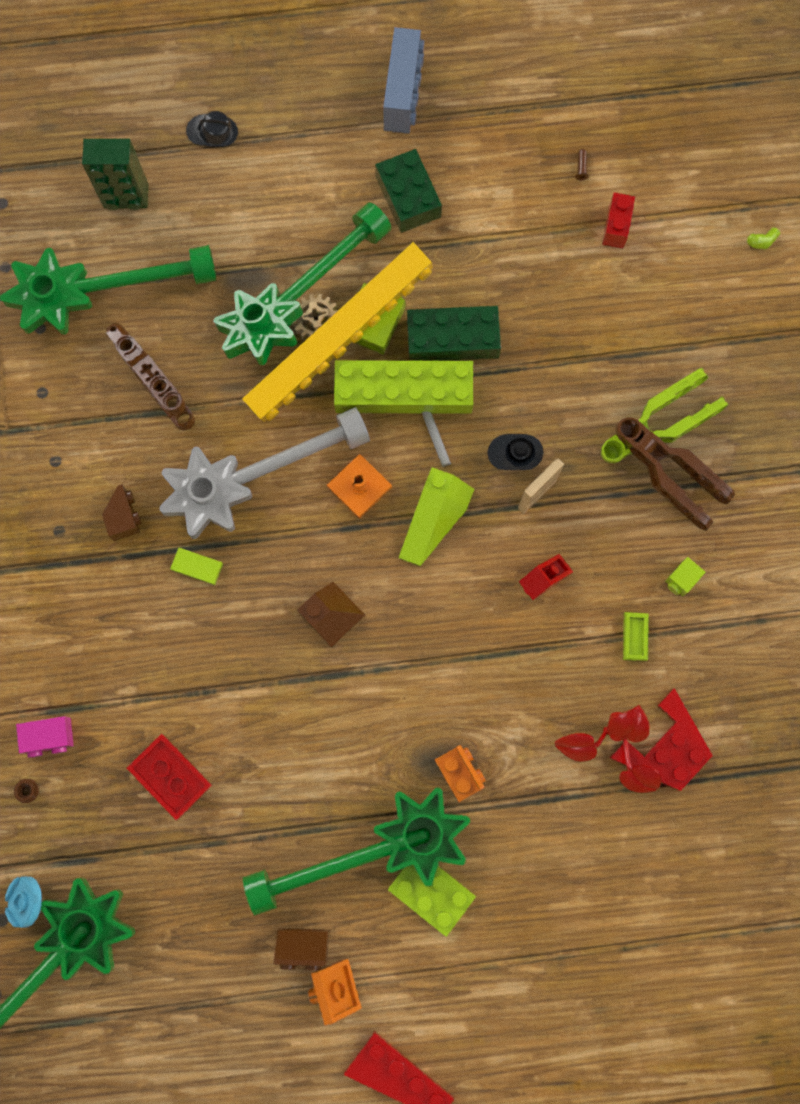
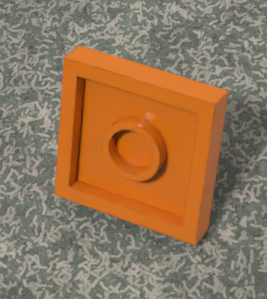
M359 454L327 484V488L360 519L392 488V485Z
M349 959L340 960L311 973L314 987L309 990L308 997L317 995V998L309 1000L312 1004L319 1003L324 1025L333 1024L362 1009Z

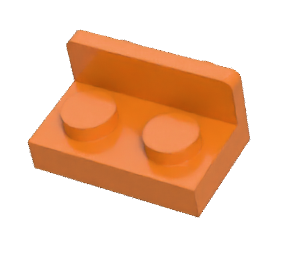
M461 745L435 759L458 803L484 789L483 783L486 781L480 769L475 770L472 766L471 761L474 759L468 748L463 749Z

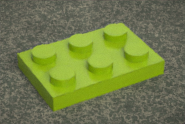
M414 865L403 868L388 888V891L445 937H447L476 898L473 893L439 866H437L431 886H425Z

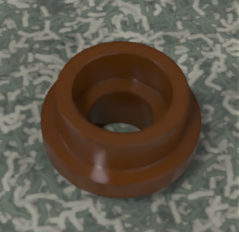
M22 779L14 788L15 798L21 803H31L39 794V786L32 779ZM27 786L31 789V793L28 796L24 794V788Z

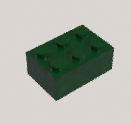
M417 149L375 164V177L400 233L441 218L442 204Z

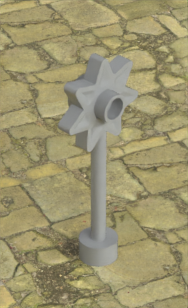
M352 408L336 415L339 427L236 471L238 462L235 456L230 455L211 465L199 447H194L191 451L187 469L165 468L162 470L163 477L175 491L160 506V511L164 516H185L187 533L192 539L198 538L210 521L232 532L235 529L230 507L252 498L250 489L243 486V484L344 440L350 449L370 442L363 419L357 408Z

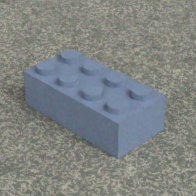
M394 28L383 105L384 131L410 134L411 125H415V111L419 98L418 89L421 84V67H423L425 40H421V30Z

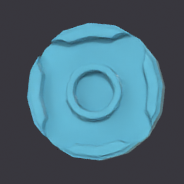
M17 877L7 889L5 901H8V908H5V914L13 927H29L38 918L42 897L39 884L33 877Z

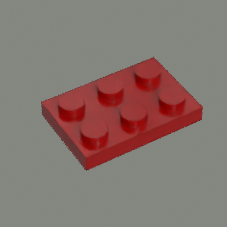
M162 733L126 768L176 821L213 786Z

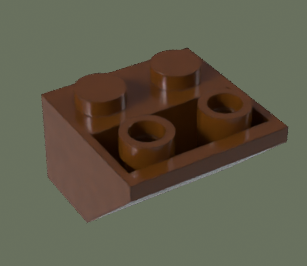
M279 928L277 931L274 965H280L282 970H294L297 965L305 966V970H320L328 961L329 929Z

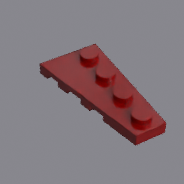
M375 1031L343 1073L344 1076L403 1104H451L454 1101V1097Z

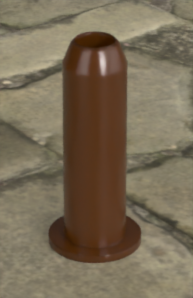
M580 149L578 152V173L575 178L580 181L589 178L587 174V152L585 149Z

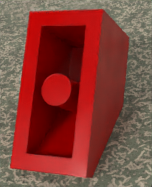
M557 554L536 566L519 583L523 587L524 592L532 600H535L572 574L573 571L562 556Z

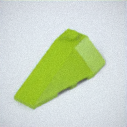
M431 467L399 559L421 567L440 541L466 512L474 488L452 474Z

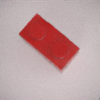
M613 192L602 245L624 249L629 235L636 196Z

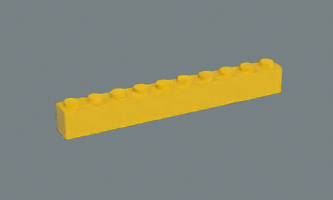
M412 242L242 398L243 401L263 422L274 419L278 415V409L281 406L290 404L296 398L295 394L300 389L305 390L313 382L312 378L317 373H324L330 366L328 363L334 358H340L347 351L346 347L351 342H358L364 334L362 332L368 327H374L381 320L380 316L385 311L390 312L398 304L397 300L403 295L405 297L414 290V285L419 280L424 281L430 276L433 266L429 258Z

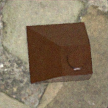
M334 582L314 593L297 609L299 615L331 648L365 616Z

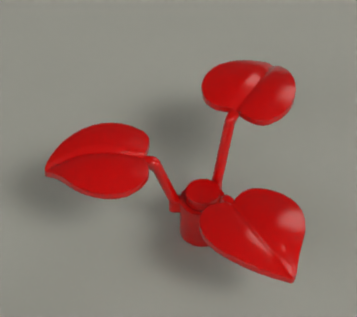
M640 705L626 712L610 714L608 727L603 728V733L596 742H594L593 736L585 733L570 734L554 742L555 747L565 756L574 761L584 762L596 757V748L601 745L607 734L613 741L623 740L628 770L621 772L619 775L622 785L638 793H649L660 789L661 775L655 768L648 765H637L633 768L630 763L627 740L635 743L642 742L650 734L648 718Z

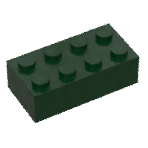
M83 139L82 165L103 208L109 210H117L119 208L139 210L141 208H148L149 184L131 139Z
M498 306L407 310L409 361L499 358L501 340Z

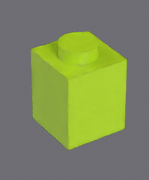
M686 557L665 582L672 593L675 595L680 594L683 597L706 572L689 557Z

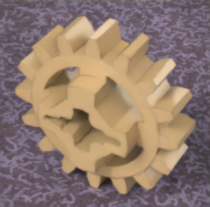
M310 294V300L301 298L302 304L300 306L303 310V315L293 322L292 326L296 327V334L302 333L301 338L303 341L337 312L336 303L330 304L329 297L322 300V295L319 294L317 299H314L313 295ZM313 317H318L319 320L314 321Z

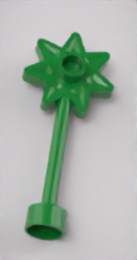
M371 202L365 204L352 216L356 228L282 294H280L275 283L267 286L256 298L241 290L235 291V310L217 316L213 320L218 331L228 335L222 345L226 357L232 359L251 351L258 364L265 365L273 347L296 346L297 339L289 328L293 322L303 315L300 303L296 300L364 239L372 244H377L391 231V224L383 211Z
M209 245L189 248L190 260L86 279L84 278L87 275V270L82 263L60 267L53 249L46 248L36 267L19 261L12 262L11 267L19 284L1 294L0 299L6 307L22 310L20 327L26 334L32 333L47 321L60 334L65 335L68 333L69 312L88 310L93 306L89 297L84 293L190 274L194 275L196 285L214 282L217 279Z
M435 788L421 805L404 793L397 792L395 794L398 819L374 827L375 834L384 838L385 841L270 880L265 869L244 876L243 886L250 909L254 916L276 909L275 895L390 856L386 866L388 872L393 873L414 865L423 884L431 886L439 862L464 865L466 863L465 856L453 838L469 825L470 818L465 815L444 814L443 791L441 788Z
M81 877L73 881L67 902L50 899L41 902V911L52 928L35 943L34 949L37 952L51 953L0 1005V1028L60 965L61 977L64 980L74 977L86 962L103 974H108L114 970L111 944L131 938L136 932L132 926L115 918L123 897L122 890H113L96 898L87 880Z

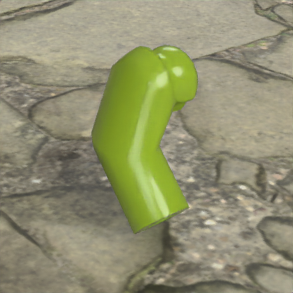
M772 227L766 235L750 234L747 238V243L755 249H768L779 237L780 231Z

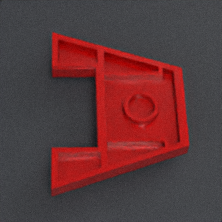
M673 688L657 706L675 723L645 756L628 741L627 743L630 763L633 768L637 765L651 766L660 773L661 783L677 791H682L713 755L677 691ZM622 743L610 756V759L626 766Z

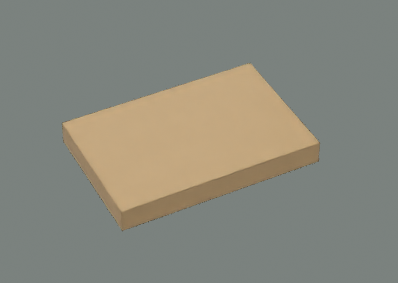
M555 459L524 490L518 509L523 514L556 483L564 466L561 460Z

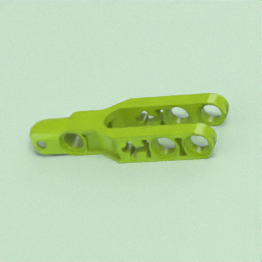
M703 368L694 371L648 400L639 421L649 429L648 419L650 416L708 379V375L704 372ZM721 396L709 405L707 403L693 416L688 415L668 429L656 430L653 433L664 443H672L720 413L729 404ZM617 435L608 439L601 448V456L608 463H617L632 454L629 447Z

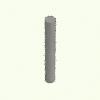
M422 412L442 467L450 465L451 462L432 413Z

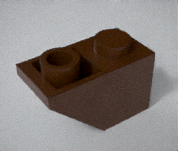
M122 484L117 486L102 514L108 536L113 541L140 533L138 525L142 524L138 511L134 512L132 504L135 503L134 496L131 490L127 491Z

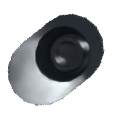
M211 111L207 114H199L193 117L186 127V135L191 142L197 145L226 147L236 141L238 127L223 112Z
M504 434L492 440L487 454L489 461L497 469L531 470L542 461L544 451L541 442L532 435Z

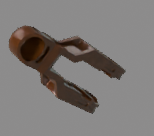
M112 323L108 326L106 333L113 341L117 351L174 425L182 431L191 429L194 426L195 417L185 404L178 390L121 324ZM156 386L162 387L163 391L159 392ZM176 399V405L172 408L168 407L169 401ZM181 415H189V420L187 422L182 424L178 423V419Z
M627 417L617 423L615 428L617 437L629 447V450L636 458L648 467L652 487L694 525L707 531L713 524V520L703 511L702 506H697L685 495L686 492L664 473L662 464L659 462L663 458H671L708 493L723 504L727 505L735 496L734 490L689 449L669 447L639 420Z

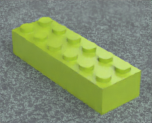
M335 360V413H343L356 407L359 413L431 412L472 414L473 361Z

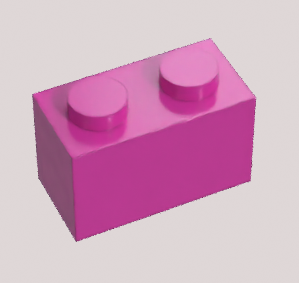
M63 716L16 724L19 753L27 754L28 758L43 756L42 752L49 750L52 751V754L67 752L66 748L74 747L71 718Z

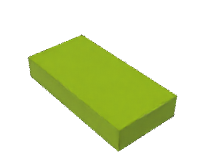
M178 547L170 570L216 585L223 563Z
M624 613L623 660L648 661L649 613Z

